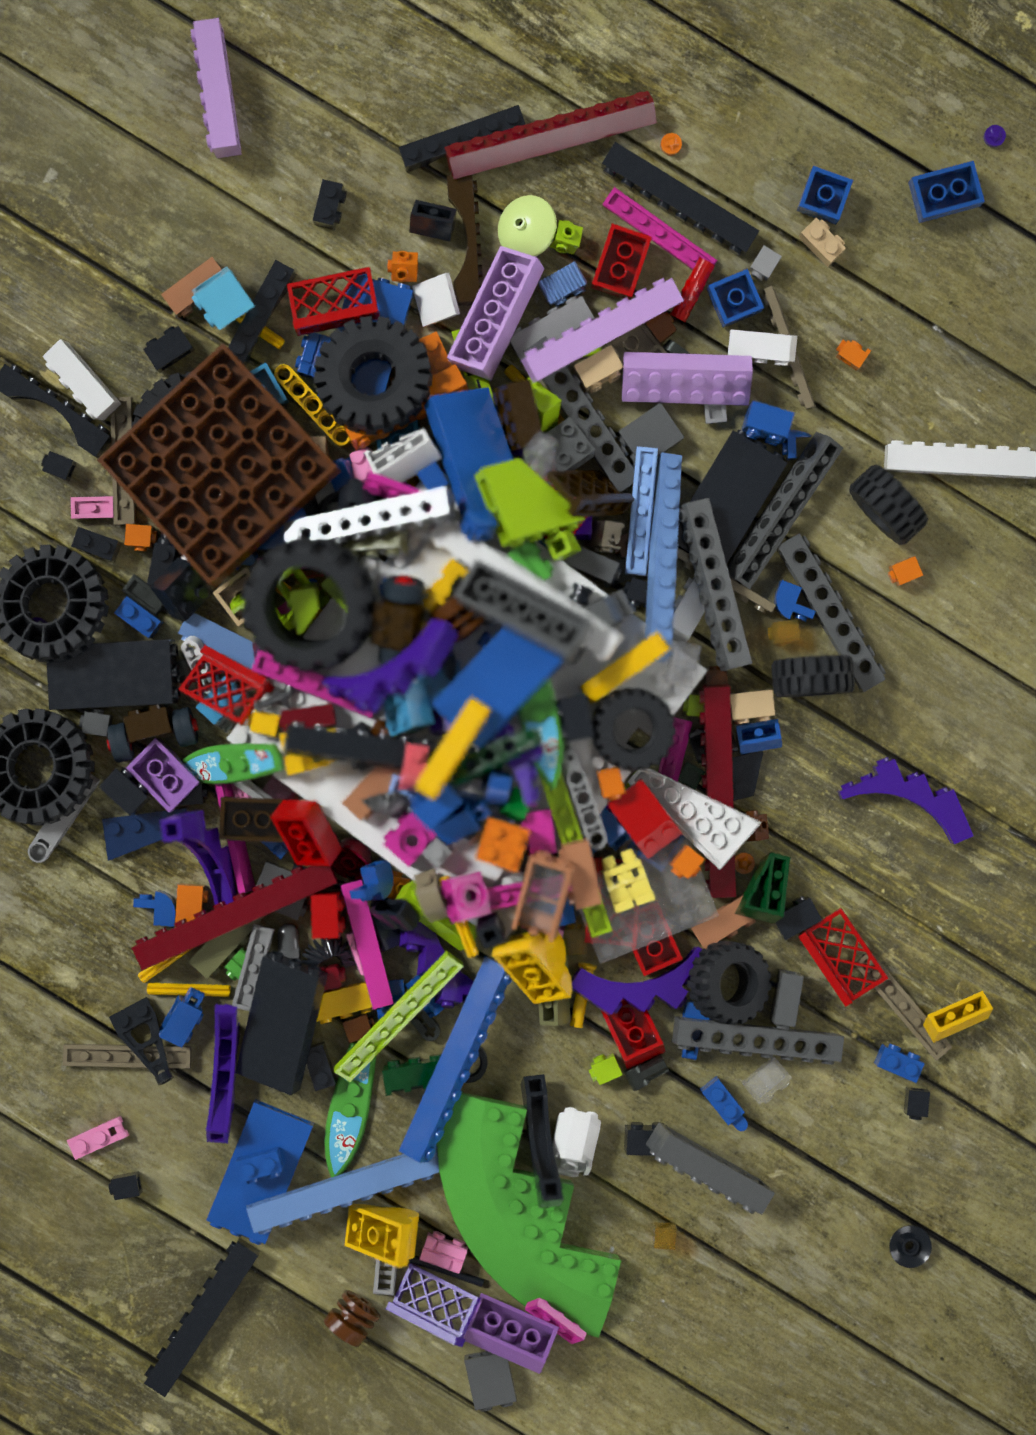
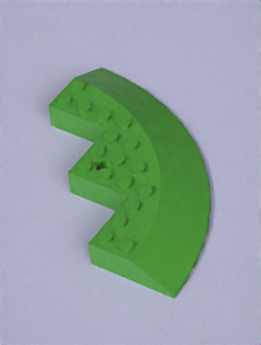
M461 1092L459 1100L455 1102L452 1108L453 1114L444 1126V1134L437 1142V1156L445 1198L454 1222L465 1243L483 1269L503 1290L526 1307L529 1301L537 1298L544 1299L555 1310L562 1312L571 1322L577 1323L587 1335L599 1338L612 1302L621 1264L620 1258L617 1254L561 1243L574 1188L571 1180L561 1178L564 1199L560 1206L539 1208L534 1172L513 1168L527 1112L525 1106Z

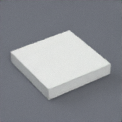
M449 273L441 274L412 286L423 327H428L460 314Z

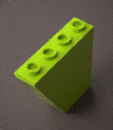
M520 458L484 467L474 475L486 507L491 511L498 523L496 532L502 547L511 545L512 548H515L527 540L532 543L542 539V536L545 535L553 537L562 530L573 531L584 520V517H571L567 512L571 505Z

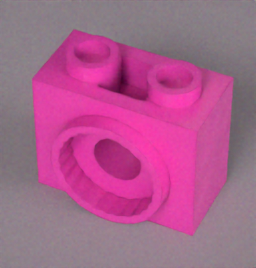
M412 811L410 814L405 812L397 821L400 824L395 831L391 828L383 837L386 840L383 845L408 867L413 864L437 836L432 830L429 831ZM408 835L417 836L418 844L416 846H409L407 844L406 838Z
M481 871L441 881V891L448 905L447 915L452 923L491 913L488 891L484 885ZM467 891H468V892L470 893V895H471L470 901H468V900L466 899V892H467Z

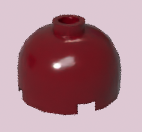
M354 837L340 840L339 843L342 850L331 865L333 870L344 878H347V876L354 877L353 880L363 878L360 868L372 863L370 848Z

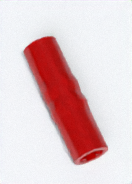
M699 257L690 276L686 280L685 286L681 290L680 294L684 301L675 305L670 315L684 322L687 321L715 267L714 264Z

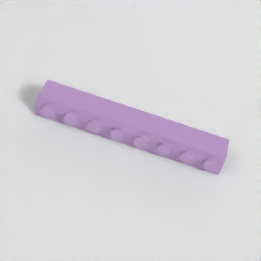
M662 278L653 283L654 288L647 291L645 287L634 293L636 298L629 301L627 297L616 303L618 306L616 309L611 311L610 308L599 312L600 317L594 321L590 317L580 323L581 328L574 330L572 327L561 333L563 335L561 339L556 341L555 337L544 342L545 347L539 351L535 347L526 352V358L521 361L532 382L534 383L683 302L684 300L673 279L665 281Z

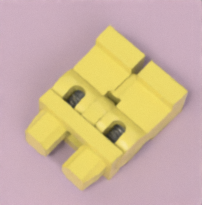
M631 848L620 852L624 862L622 864L616 865L613 855L602 858L604 869L602 874L615 913L633 908L632 900H634L637 906L655 900L639 858H636Z

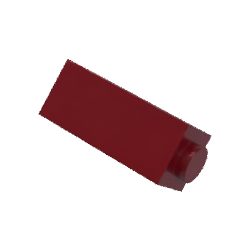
M334 703L283 710L278 721L280 729L283 728L285 732L287 725H292V722H301L305 724V727L311 728L314 725H336Z

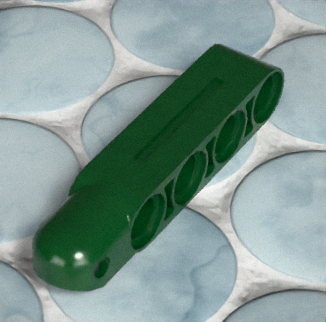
M524 730L514 736L504 737L464 756L455 769V779L448 780L447 784L459 786L517 759L521 754L540 745L542 742L540 731ZM514 742L515 750L508 753L507 746ZM495 752L496 757L494 761L488 762L487 757L489 753ZM471 761H475V769L468 771V764Z

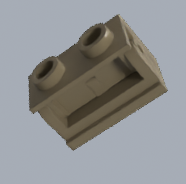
M606 520L592 521L591 540H585L584 546L590 547L592 552L612 553L613 549H621L616 544L620 541L624 524Z

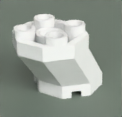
M568 1107L565 1108L564 1112L559 1113L552 1140L559 1174L578 1177L579 1172H584L583 1176H585L592 1169V1161L601 1126V1121L595 1112L585 1113Z

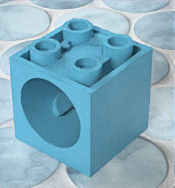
M227 266L192 290L194 296L191 298L200 310L202 308L205 309L207 313L204 314V317L212 328L216 326L218 330L254 307Z

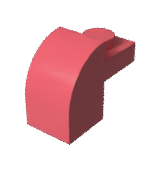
M406 744L404 765L400 771L399 791L419 793L415 789V785L426 768L428 746Z

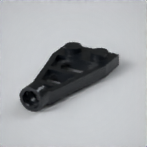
M147 997L109 1017L118 1036L155 1076L159 1086L174 1078L169 1070L163 1040L159 1037L160 1027L158 1018ZM146 1023L149 1025L151 1038L147 1042L140 1044L131 1036V1031ZM155 1044L159 1052V1059L150 1062L144 1055L143 1050Z

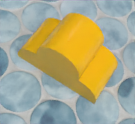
M559 931L553 942L548 941V934L539 932L538 935H531L529 932L512 935L508 942L499 943L494 947L492 954L494 959L533 1004L571 998L572 981L565 965L566 949Z
M352 1204L348 1208L344 1246L395 1267L407 1266L409 1259L415 1257L419 1213L398 1207Z

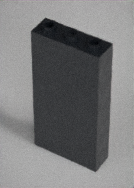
M733 430L690 500V502L709 498L726 564L787 465L783 455L775 451L772 454L766 450V445L757 440L754 443L741 430L737 432ZM695 519L694 523L699 528V522ZM679 520L677 547L689 554L688 544L683 537V525ZM700 539V545L704 548V542ZM706 560L705 564L710 566L709 562Z
M175 640L95 643L90 647L84 644L81 647L83 651L81 654L75 657L69 654L66 656L67 660L55 662L51 659L50 663H47L49 710L177 704L178 699L181 697V691L178 690L180 687L177 686L180 670L179 666L176 665V656H178L179 649L178 645L175 644Z
M272 951L262 956L236 1074L288 1095H293L301 1089L328 976L327 972L322 971L318 966L306 965L300 959L288 958L279 951Z

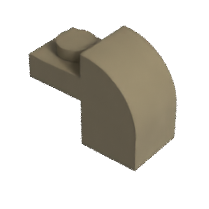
M433 868L414 875L417 898L428 921L432 923L447 918L448 905L440 889L435 869Z

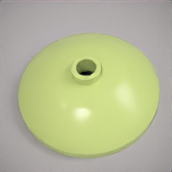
M527 195L515 199L505 208L499 219L498 237L500 244L503 247L534 257L540 255L550 246L557 229L556 214L552 206L538 196Z

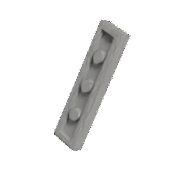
M258 924L253 925L232 1006L250 1011L262 956L269 953L275 929Z

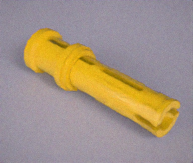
M583 962L578 963V967L590 972L591 974H593L594 970H596L597 966L593 964ZM577 993L570 1026L574 1025L576 1028H583L587 1000Z

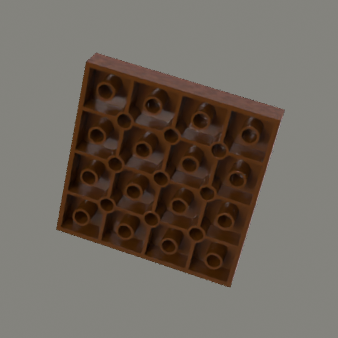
M224 343L97 459L207 583L214 588L341 472Z

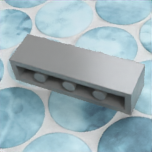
M576 296L568 299L565 302L566 305L560 309L558 306L552 308L547 312L548 316L542 319L537 317L528 323L529 326L523 330L521 327L515 329L509 343L520 363L522 359L526 358L523 351L546 336L547 339L555 337L557 341L563 337L561 333L572 327L574 330L581 328L580 323L591 317L594 321L595 318L582 296L578 299Z

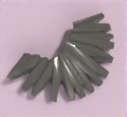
M386 792L382 795L378 793V795L369 796L368 799H362V802L373 812L387 814L388 818L393 819L400 818V815L408 811L407 807L410 805L408 796L397 792Z

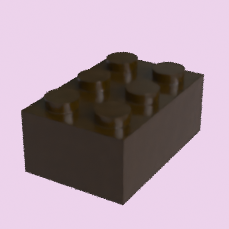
M531 380L519 381L494 388L493 401L498 406V417L509 450L512 451L544 443Z
M221 797L219 840L284 842L271 816L281 802L287 799Z

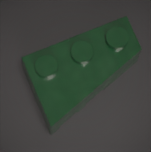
M770 852L760 860L735 914L773 924L784 917L790 857Z
M433 1054L429 1056L430 1059L421 1060V1057L408 1058L409 1062L400 1063L399 1059L387 1061L388 1064L384 1065L382 1069L385 1096L392 1095V1092L404 1091L406 1093L411 1092V1089H426L442 1054Z

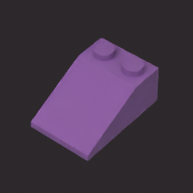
M155 738L126 767L169 813L200 783L178 755L163 740Z

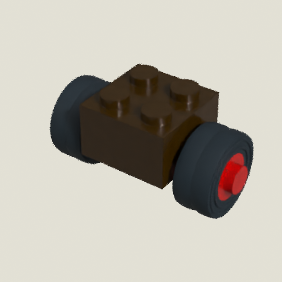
M409 575L389 576L385 580L384 596L373 602L370 644L379 646V663L385 665L410 647L421 635L424 605L418 602H421L423 599V580Z
M158 704L150 706V711L144 712V709L128 712L129 716L123 717L125 723L111 725L107 728V746L109 751L112 752L116 763L134 759L133 742L170 733L175 734L180 747L197 744L199 726L197 719L193 717L191 709L184 707L172 711L171 707Z

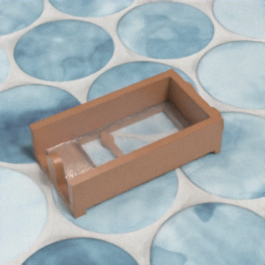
M535 851L529 859L511 929L516 930L520 925L529 928V934L538 935L539 932L548 934V941L553 942L558 935L576 864L571 863V860L564 857H552L546 851Z

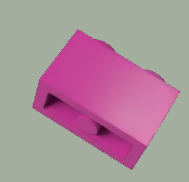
M551 809L528 810L525 819L521 821L522 827L530 829L524 851H528L530 856L535 851L556 853Z

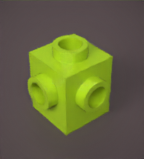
M559 220L554 239L549 247L554 248L560 253L574 254L580 246L583 227L573 225L572 222L567 220Z

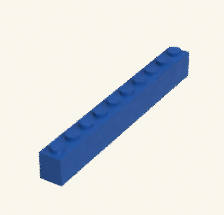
M485 957L399 1149V1152L419 1163L429 1162L434 1157L435 1146L442 1138L444 1126L453 1114L452 1108L461 1096L460 1090L470 1076L469 1070L472 1063L478 1058L480 1045L486 1040L489 1025L496 1018L495 1012L497 1007L504 1000L505 989L513 980L494 957Z

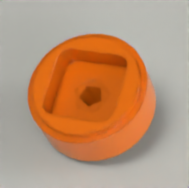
M675 133L666 134L661 140V150L666 155H676L682 147L681 138Z
M743 852L735 856V870L737 872L747 874L753 870L755 861L750 854Z

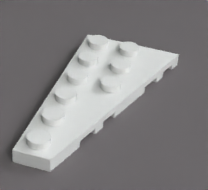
M650 768L644 771L637 770L628 781L632 785L639 779H642L681 833L718 869H721L762 823Z

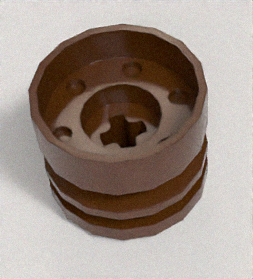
M454 596L429 615L431 619L450 623L459 634L454 643L467 639L479 630L481 625L487 620L482 616L475 619L473 616L476 613L458 604Z
M345 1290L342 1294L343 1299H338L337 1305L341 1310L332 1308L325 1317L324 1323L337 1337L352 1346L359 1347L368 1334L364 1327L372 1329L374 1322H377L381 1315L368 1300L350 1290Z

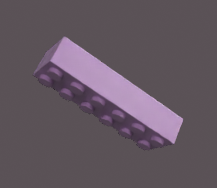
M219 18L194 21L191 37L195 48H197V50H194V58L198 69H200V71H197V78L203 92H200V99L206 111L203 114L204 125L210 133L206 135L208 148H210V152H214L216 158L242 155L223 27Z
M500 246L447 356L452 365L456 364L459 370L492 380L545 269L537 257Z
M624 352L622 402L749 405L753 373L752 356Z

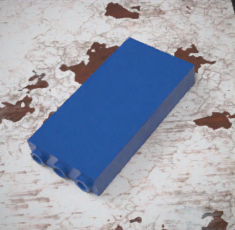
M367 274L358 275L354 282L363 287L368 280ZM384 278L373 279L380 317L389 318L390 323L393 325L396 320L405 325L414 295L413 290H410V286L398 283V286L392 285L389 280ZM351 285L346 294L355 299L360 289ZM364 292L358 302L366 305L372 303L371 296ZM345 298L342 309L348 308L352 302ZM339 327L338 329L342 332L345 330V327ZM380 359L367 360V362L361 363L355 369L356 372L352 375L351 383H354L356 390L362 394L378 395L381 392H385L388 389L393 371L392 365Z
M488 387L431 396L424 404L462 521L466 511L487 509L474 475L484 467L513 460Z
M502 628L431 704L452 725L472 697L490 707V715L472 742L478 749H481L489 744L566 661Z
M256 1099L206 1221H209L210 1225L215 1228L222 1229L223 1227L230 1230L232 1235L238 1237L246 1236L254 1244H266L270 1232L259 1235V1232H253L246 1205L287 1192L314 1122ZM275 1147L280 1148L284 1169L280 1172L279 1176L270 1179L267 1176L260 1177V1181L252 1184H247V1181L240 1182L235 1163L238 1157Z

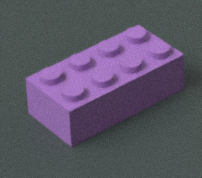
M481 1293L479 1296L481 1298L463 1338L470 1344L540 1374L559 1327Z

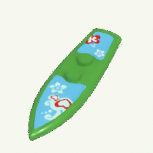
M549 679L521 708L518 716L521 732L524 730H539L542 735L541 743L544 754L541 756V762L533 763V766H536L540 777L553 790L556 787L562 768L564 742L560 725H562L561 717H558L556 708L557 700L551 679Z
M244 743L210 746L197 750L182 760L198 781L205 784L235 783L269 775L284 769L283 758L276 744Z
M351 1042L349 1044L347 1053L357 1044V1042ZM376 1056L351 1082L338 1076L328 1111L324 1139L325 1157L331 1177L340 1175L347 1169L361 1144L371 1104Z

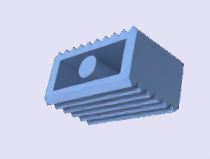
M575 261L538 282V286L550 307L553 305L556 307L563 305L567 301L566 298L572 294L579 296L586 291L585 287L588 284Z

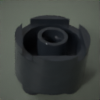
M349 479L348 484L343 485L339 489L338 511L381 502L382 497L371 494L368 490L363 489L364 482H361L359 479Z

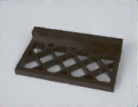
M601 470L548 471L545 475L571 505L567 510L571 517L623 515L634 501V497L630 493H620Z

